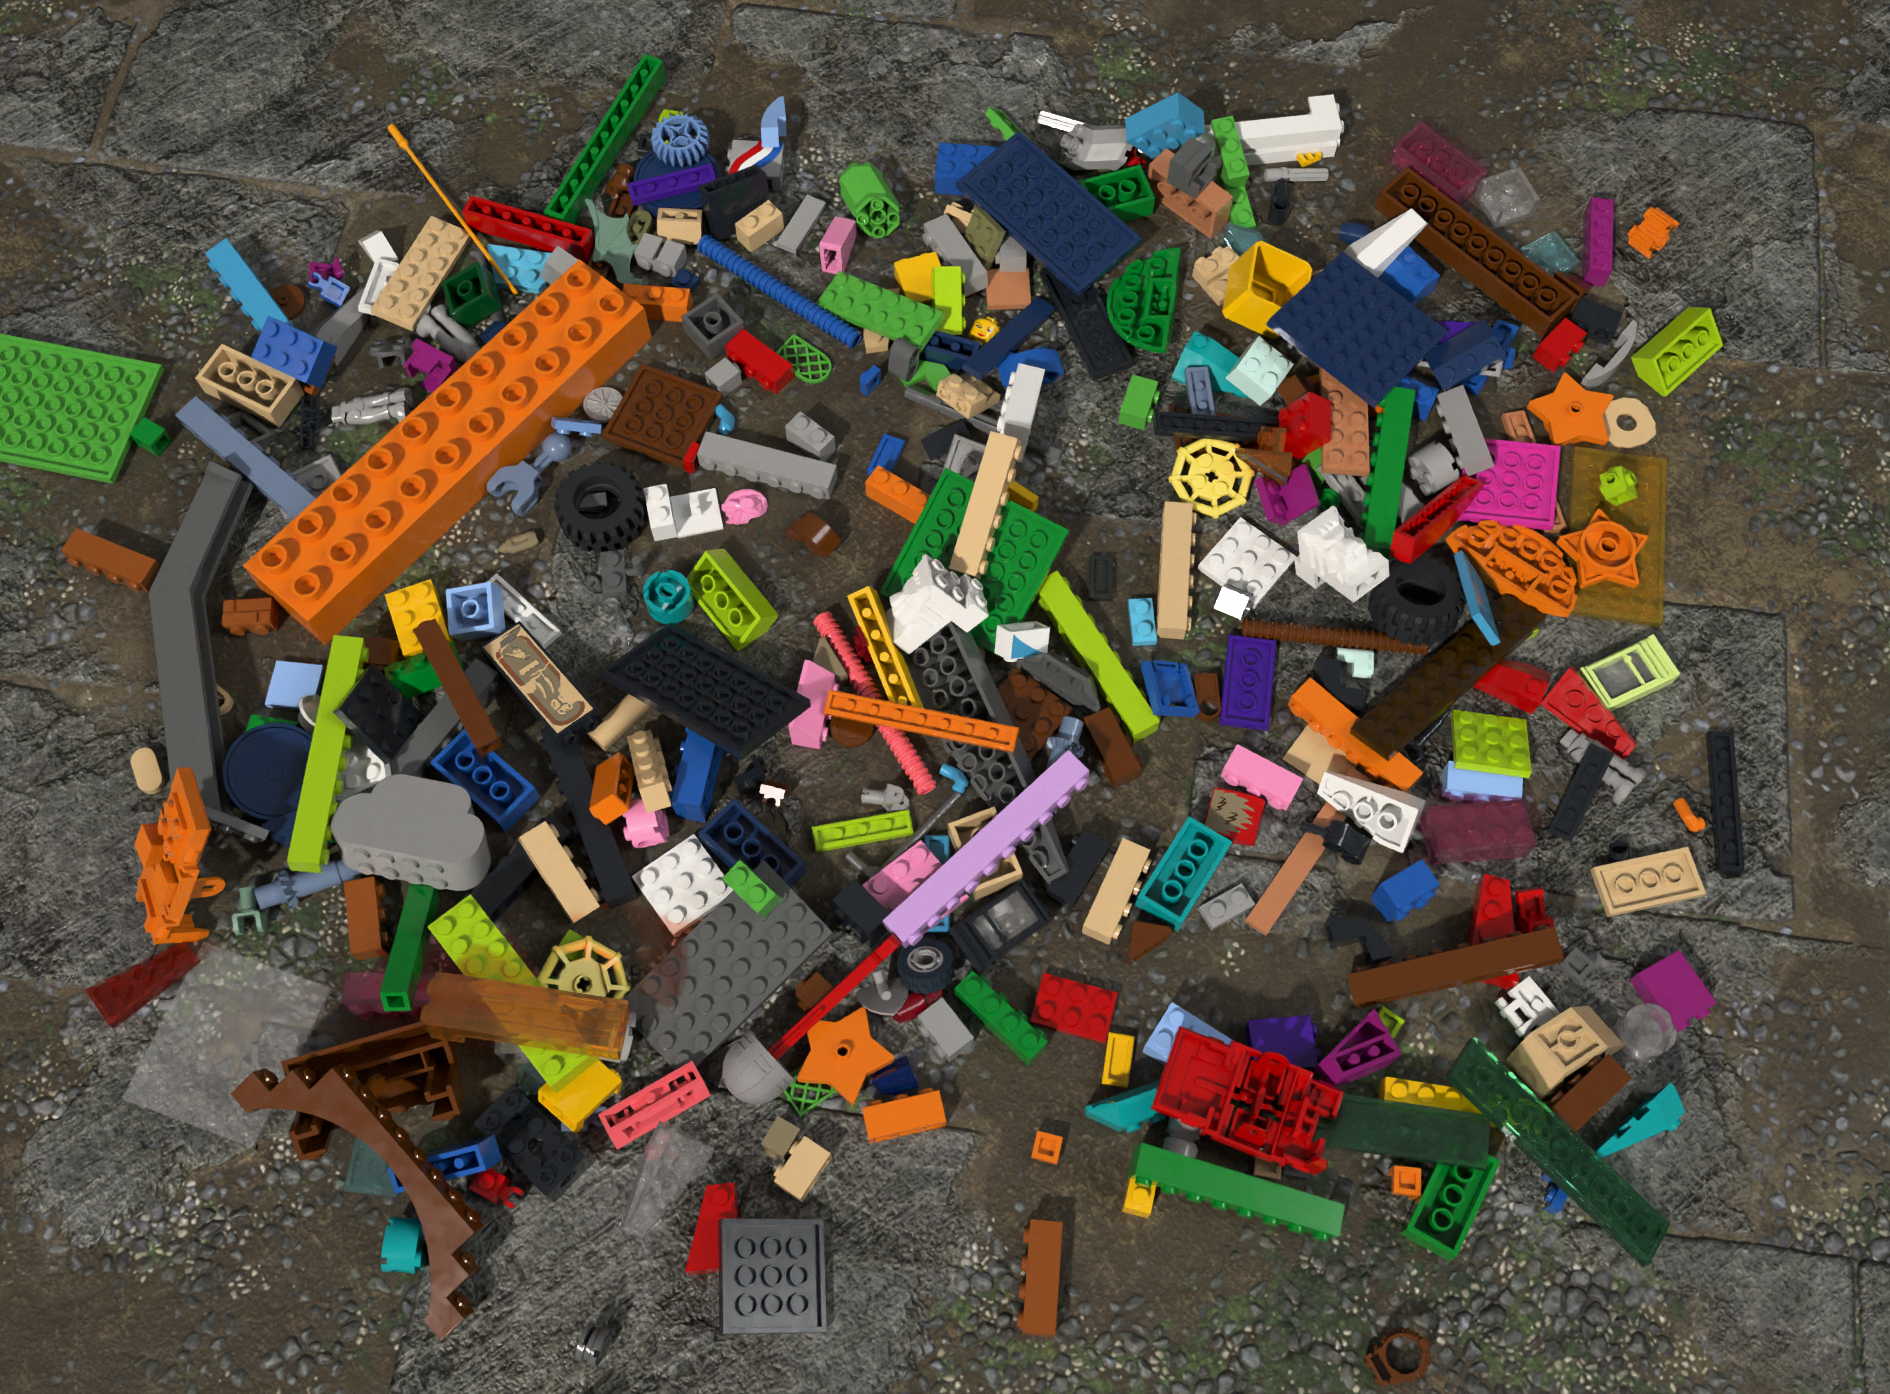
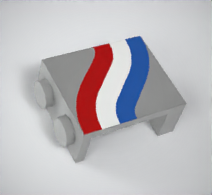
M733 140L732 149H728V162H730V166H726L725 176L757 164L766 173L767 179L772 180L773 190L781 191L785 164L784 142H779V147H762V141Z

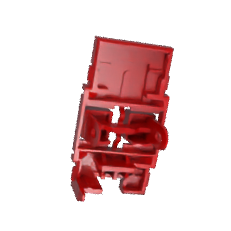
M1179 1026L1150 1109L1174 1119H1180L1181 1123L1196 1128L1197 1126L1200 1129L1199 1134L1203 1136L1208 1134L1211 1136L1210 1139L1272 1163L1275 1161L1278 1163L1277 1166L1280 1167L1292 1164V1167L1317 1176L1318 1173L1326 1170L1328 1166L1327 1160L1322 1158L1326 1139L1319 1138L1312 1143L1319 1116L1330 1120L1337 1117L1344 1091L1334 1088V1085L1322 1080L1312 1079L1313 1072L1289 1063L1288 1058L1279 1053L1270 1051L1263 1053L1236 1041H1231L1227 1045L1224 1044V1041L1212 1036L1207 1037ZM1250 1056L1258 1058L1257 1060H1251V1062L1248 1064ZM1235 1087L1240 1088V1094L1233 1093ZM1278 1095L1277 1104L1283 1106L1281 1112L1270 1105ZM1231 1098L1243 1100L1252 1105L1250 1112L1237 1108L1232 1114L1234 1105L1230 1103ZM1261 1109L1270 1111L1273 1115L1279 1117L1278 1122L1273 1121L1270 1117L1266 1119L1259 1116V1111Z

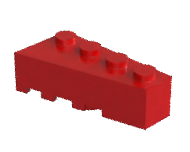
M1484 874L1477 882L1466 941L1470 946L1481 944V940L1495 937L1496 940L1507 938V934L1514 932L1510 880ZM1515 973L1480 982L1511 990L1519 983V975Z

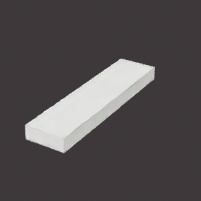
M497 573L487 581L502 588L504 614L514 623L520 621L544 649L561 635V631Z

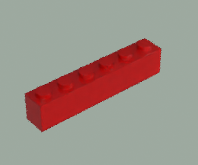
M472 195L462 211L465 222L470 229L549 252H553L558 245L576 259L588 262L595 246L591 229Z

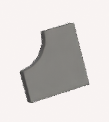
M955 434L942 473L945 467L965 478L974 472H978L986 445Z

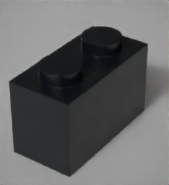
M1580 297L1572 312L1570 321L1587 333L1586 338L1592 339L1597 343L1609 345L1623 312Z

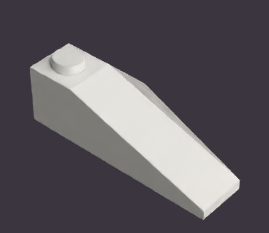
M1411 208L1350 244L1344 253L1378 278L1428 223Z

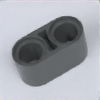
M901 337L897 338L890 350L888 371L909 382L917 371L920 348Z

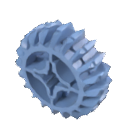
M679 112L677 116H673L670 113L668 119L663 117L662 122H657L656 128H653L651 138L653 151L657 154L659 160H663L665 164L671 162L673 167L676 164H680L683 167L685 163L691 166L692 161L699 162V157H705V151H708L710 141L708 129L702 122V119L698 120L696 115L690 117L688 112L684 116Z

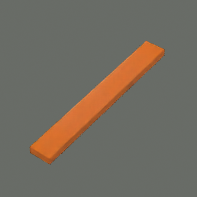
M830 689L824 709V714L1011 753L1015 752L1020 730L1019 727Z

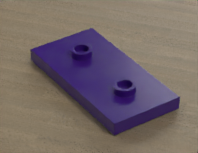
M1228 635L1219 725L1268 731L1276 640Z

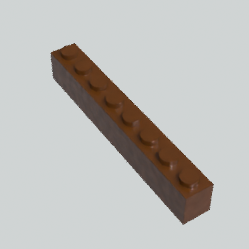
M1542 925L1533 928V932L1522 934V931H1516L1507 934V938L1496 940L1495 937L1481 940V944L1470 946L1469 943L1455 946V950L1444 952L1443 949L1429 952V956L1418 958V955H1412L1403 958V962L1395 964L1392 961H1386L1377 964L1378 968L1368 970L1367 967L1353 969L1351 974H1347L1354 1005L1356 1009L1564 963V956L1555 927L1549 928L1548 925Z

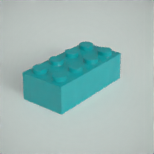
M1188 816L1137 897L1135 906L1179 932L1228 853L1232 841Z

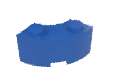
M1044 346L1016 354L1011 353L997 365L1003 387L1006 388L1012 386L1009 385L1011 372H1016L1018 363L1045 369L1042 384L1049 385L1064 374L1058 351L1047 349Z

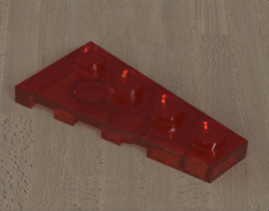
M183 941L153 956V960L143 965L138 963L130 967V971L120 976L114 975L106 979V983L98 987L92 986L85 991L108 1025L115 1029L201 963L191 947Z

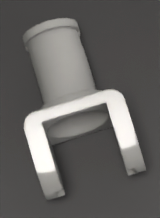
M887 784L884 790L864 788L862 792L865 794L861 795L863 804L882 805L888 813L907 810L910 805L903 789L892 784Z

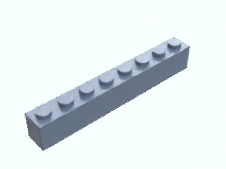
M195 396L175 414L182 425L246 480L254 484L260 492L292 519L298 516L316 499L312 496L314 492L306 484L299 485L296 482V476L288 469L283 471L280 468L281 464L273 456H265L263 454L264 449L254 441L251 444L247 440L248 436L239 427L237 429L231 427L232 422L224 414L217 415L214 412L216 409L207 400L202 402Z

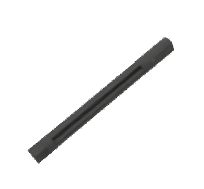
M909 385L906 388L905 398L959 421L964 420L966 424L988 433L990 431L1000 433L997 431L998 419L979 413L967 419L935 393L928 392L914 385ZM1032 433L1029 434L1027 449L1057 461L1061 458L1064 447Z

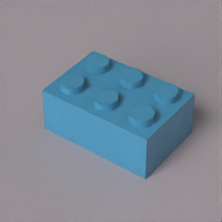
M1179 92L1125 119L1126 141L1152 159L1159 156L1166 148L1168 150L1175 149L1186 143L1190 137L1196 139L1205 134L1204 111Z

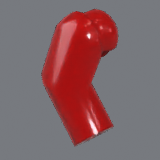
M1133 146L1131 151L1127 150L1125 156L1128 157L1126 164L1128 167L1141 165L1143 171H1145L1147 163L1144 159L1136 156V150Z

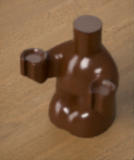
M625 163L619 164L613 179L608 182L605 188V193H610L613 198H618L621 191L629 192L627 183L634 182L635 169Z

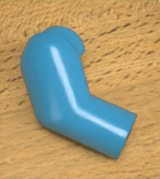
M720 404L715 410V414L721 419V425L718 426L717 430L721 435L727 436L734 429L735 418Z
M946 763L942 765L939 774L954 780L955 783L952 789L961 794L964 793L965 788L969 784L964 773Z

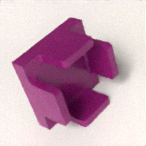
M417 338L411 345L414 352L404 364L408 375L412 378L419 371L428 374L421 386L431 393L459 369L454 357Z

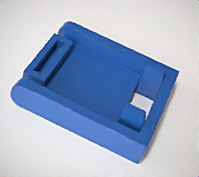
M1144 660L1142 662L1141 670L1153 715L1195 717L1200 712L1186 663L1178 665L1177 662L1153 660L1152 662ZM1169 704H1180L1181 706H1169Z

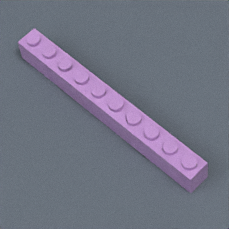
M1069 750L1066 751L883 920L884 926L891 934L894 933L905 948L909 945L914 946L922 939V933L927 928H934L941 921V916L947 910L952 911L959 905L960 898L966 892L970 894L978 887V881L985 875L987 877L990 876L997 869V864L1003 858L1008 859L1015 853V847L1021 841H1028L1034 835L1035 828L1040 824L1045 825L1053 817L1052 813L1058 807L1063 808L1071 800L1070 796L1076 790L1080 792L1088 785V779L1090 778L1089 769Z

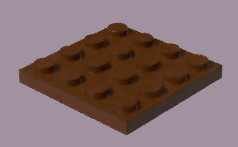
M641 364L603 431L602 438L610 443L685 470L683 459L692 442L700 443L715 415L716 407L721 404L724 398L723 393Z

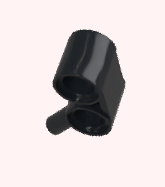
M1332 820L1326 828L1302 821L1300 825L1301 831L1323 837V846L1330 851L1341 853L1340 857L1344 861L1354 865L1362 864L1370 840L1352 829L1349 824L1339 820Z

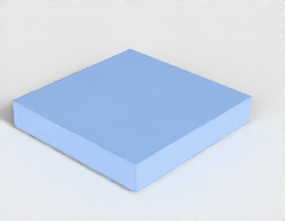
M276 660L265 705L268 708L300 711L299 700L303 696H313L315 693L319 695L326 668L323 665Z

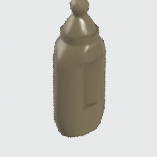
M527 531L506 539L499 548L494 549V552L496 554L499 552L515 554L535 547L539 542L534 531Z

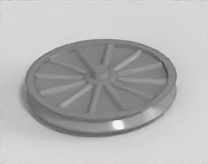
M596 388L589 392L584 399L583 407L585 414L592 421L609 423L623 397L620 392L613 388Z

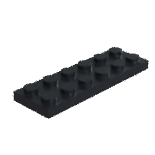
M1050 271L1040 272V279L1053 305L1056 307L1091 380L1094 381L1133 367L1134 361L1122 338L1116 333L1112 323H1110L1107 309L1094 284L1077 297Z

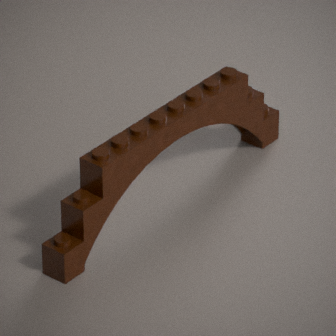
M345 1064L333 1067L319 1081L315 1072L306 1066L291 1070L280 1082H278L277 1076L267 1068L252 1072L231 1093L247 1114L261 1109L276 1108L315 1115L333 1122L354 1134L370 1146L389 1165L404 1186L415 1207L428 1248L431 1294L428 1316L423 1320L441 1341L453 1333L474 1312L468 1298L457 1290L480 1269L476 1265L475 1258L462 1248L485 1226L480 1221L479 1214L466 1205L461 1193L447 1183L441 1170L433 1167L427 1160L426 1153L414 1145L409 1139L408 1132L395 1123L390 1111L376 1101L374 1093L368 1087L363 1086L357 1079L356 1072L351 1067Z

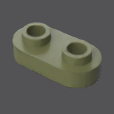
M638 210L631 215L628 225V236L633 244L637 243L639 245L644 233H650L653 221L649 212Z

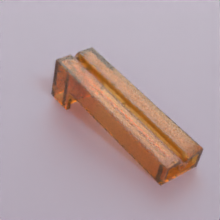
M436 971L434 980L431 979L429 981L427 995L431 996L430 1003L427 1006H423L420 1020L430 1036L435 1039L464 1043L465 1037L620 1060L631 1006L628 1000Z

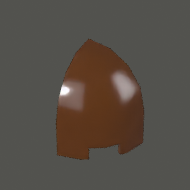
M1555 271L1553 276L1578 296L1573 309L1579 298L1583 295L1587 296L1593 287L1567 272Z

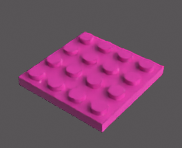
M1484 438L1495 467L1469 476L1484 482V487L1457 520L1476 523L1484 520H1494L1499 525H1519L1533 529L1552 530L1554 526L1561 446ZM1462 469V475H1467L1465 469Z

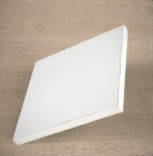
M715 488L670 497L678 538L724 529Z

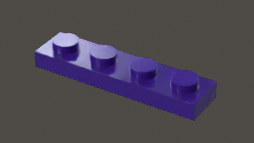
M710 163L627 183L632 204L635 206L697 191L698 186L716 180Z

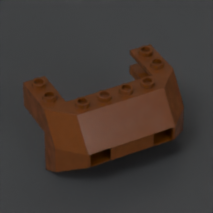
M440 1016L281 1061L285 1076L293 1069L306 1066L315 1072L318 1081L331 1068L345 1064L356 1072L357 1079L363 1086L368 1087L374 1093L376 1101L381 1106L387 1108L390 1113H403L410 1107L416 1105L427 1106L435 1102L432 1114L433 1121L441 1119L443 1121L451 1120L461 1112L464 1088L457 1053L447 1022ZM297 1111L289 1134L299 1161L305 1159L315 1160L322 1157L327 1152L334 1129L341 1127L315 1115Z

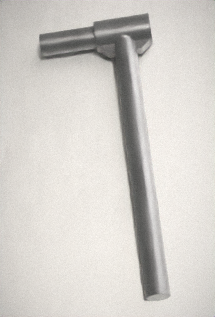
M954 791L880 868L878 866H867L852 851L847 854L845 859L868 881L918 843L962 796L957 791Z

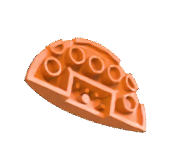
M1484 520L1475 526L1468 527L1464 525L1453 531L1446 538V542L1452 551L1457 553L1462 550L1482 581L1499 594L1505 595L1508 593L1535 611L1568 618L1577 600L1574 587L1577 579L1572 567H1567L1562 560L1563 553L1558 547L1541 534L1524 526L1499 525L1494 520Z

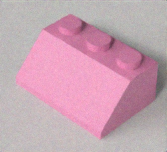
M810 660L804 661L797 692L810 699L811 707L790 722L788 727L792 744L821 749L822 741L826 742L828 738L829 728L826 727L827 720L832 718V716L824 714L829 689L839 691V684L836 683L835 674Z

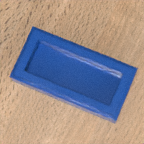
M884 433L867 468V474L871 475L878 465L892 473L904 449L905 440Z

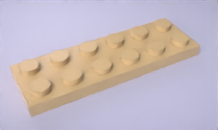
M431 216L371 307V314L413 331L442 286V282L447 278L471 240L468 232L465 229Z

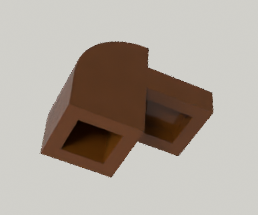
M808 512L804 517L799 516L793 520L789 529L785 532L789 539L804 542L813 555L826 558L841 542L830 526L819 517Z

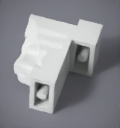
M1331 506L1297 531L1300 554L1294 559L1296 575L1316 589L1326 582L1354 603L1389 577L1388 559L1379 552H1373L1371 549L1366 548L1364 541L1360 537L1354 536L1353 529L1344 526V520L1339 515L1336 507Z
M927 554L922 556V560L912 573L914 576L905 583L902 591L889 597L891 608L886 612L892 642L907 654L917 649L950 621L968 633L989 616L986 607L987 601L983 596V586L976 578L972 579L966 573L958 577L954 572L947 571L939 560H933Z

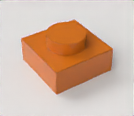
M1037 1131L1031 1158L1057 1165L1063 1137Z

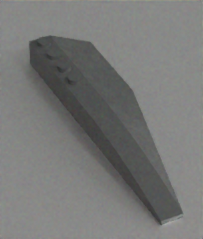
M950 621L910 654L900 649L924 709L983 720L982 718L986 716L988 720L984 721L1014 726L970 631L967 633ZM1019 736L1014 753L939 738L944 744L943 748L954 757L959 769L967 774L970 778V783L989 808L995 806L998 814L1037 779ZM1052 818L1045 825L1040 824L1035 828L1034 835L1028 841H1021L1018 844L1020 848H1024L1027 852L1029 860L1047 883H1051V881L1069 872Z

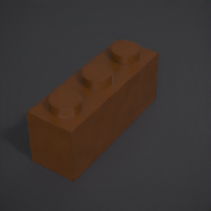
M1110 707L1084 717L1082 721L1084 723L1083 731L1112 788L1115 789L1140 778L1141 768H1143L1142 761L1138 755H1134L1129 736L1123 734L1118 715L1116 713L1113 714Z

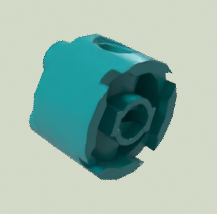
M677 571L656 572L647 579L643 586L644 600L649 614L660 623H672L676 626L688 617L693 609L694 599L688 580Z
M390 1216L389 1222L391 1224L386 1226L381 1258H387V1264H381L382 1272L417 1274L418 1270L424 1271L426 1254H423L422 1248L426 1240L419 1218Z

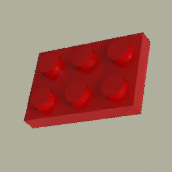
M1043 973L1030 1024L1105 1044L1118 992Z

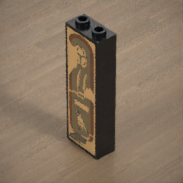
M520 621L480 646L489 665L499 673L501 679L562 750L575 744L578 739L595 730L603 723L599 711Z

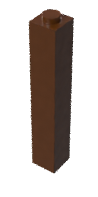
M436 619L421 622L413 631L479 755L483 757L504 746Z

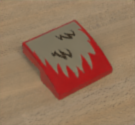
M1214 787L1204 825L1229 839L1233 844L1254 847L1266 801L1249 794Z

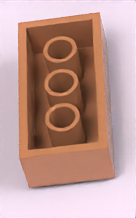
M1166 148L1149 164L1147 181L1154 197L1212 239L1228 224L1233 196L1227 190L1215 184L1213 180L1196 199L1169 184L1167 178L1170 160L1176 153Z

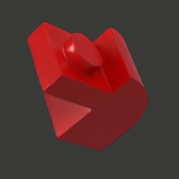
M1533 887L1515 890L1517 912H1513L1517 931H1522V934L1533 932V928L1542 925H1548L1549 928L1554 927V919L1545 914L1543 888Z

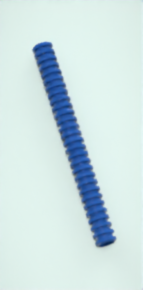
M706 234L699 240L697 245L698 252L708 256L709 259L720 266H724L725 269L739 276L745 282L750 283L756 289L761 290L764 294L766 293L773 300H777L784 307H788L791 311L793 310L795 314L802 318L804 317L806 321L815 324L817 328L826 331L828 335L836 338L839 342L842 341V344L852 349L860 342L862 334L859 330L856 331V328L851 327L848 323L845 324V321L840 320L837 316L834 317V314L829 313L826 309L823 310V307L818 306L815 302L812 303V300L807 299L804 295L802 296L801 293L796 292L793 288L791 289L790 286L780 282L779 279L769 275L768 272H764L757 265H753L752 262L738 255L732 249L727 248L721 242L716 241V239L711 238L710 235Z

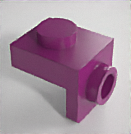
M334 257L333 264L309 263V280L314 284H317L318 280L311 276L313 272L320 274L326 281L330 276L338 281L344 277V267L340 266V259L338 257Z

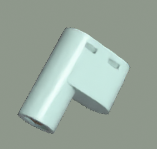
M1336 648L1335 660L1352 663V677L1371 678L1374 671L1373 650Z

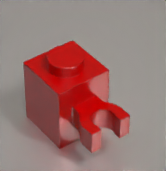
M491 1168L478 1172L469 1187L470 1190L498 1206L503 1201L512 1210L515 1209L516 1205L510 1202V1196L513 1193H517L520 1196L524 1194L523 1190L517 1187H510L513 1181Z

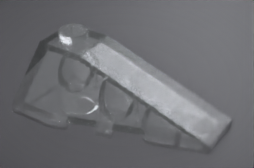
M659 1121L646 1146L619 1228L643 1238L665 1214V1208L675 1197L678 1199L684 1193L683 1188L693 1178L696 1180L700 1176L714 1148L677 1127Z

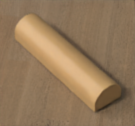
M628 694L602 719V724L595 730L587 733L588 737L606 751L651 707Z

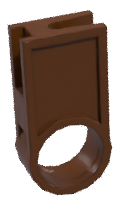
M1217 673L1194 674L1193 687L1199 710L1200 705L1203 703H1211L1217 708L1215 715L1208 716L1200 710L1197 717L1204 722H1214L1221 712Z

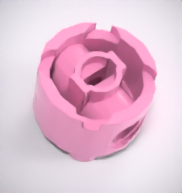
M642 797L631 799L629 811L623 814V817H626L627 826H624L626 840H632L634 848L638 849L668 842L669 824L666 810L660 809L647 813Z

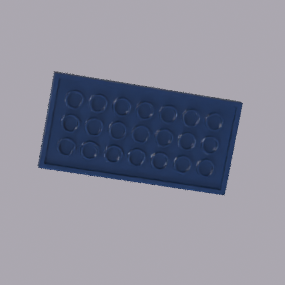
M1020 131L1016 132L956 182V188L977 207H982L1009 236L1077 297L1141 243L1142 238Z

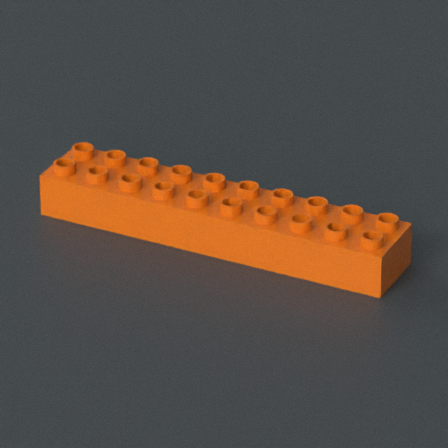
M579 259L243 565L266 595L273 597L281 608L324 645H327L334 635L341 632L488 493L487 483L500 468L518 465L555 430L551 426L552 417L568 418L583 404L589 392L601 387L652 339L644 307Z

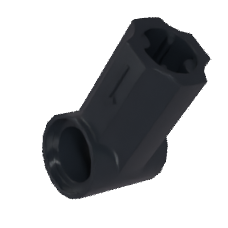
M1278 179L1271 184L1270 206L1267 218L1273 225H1282L1287 220L1290 208V184L1286 180Z

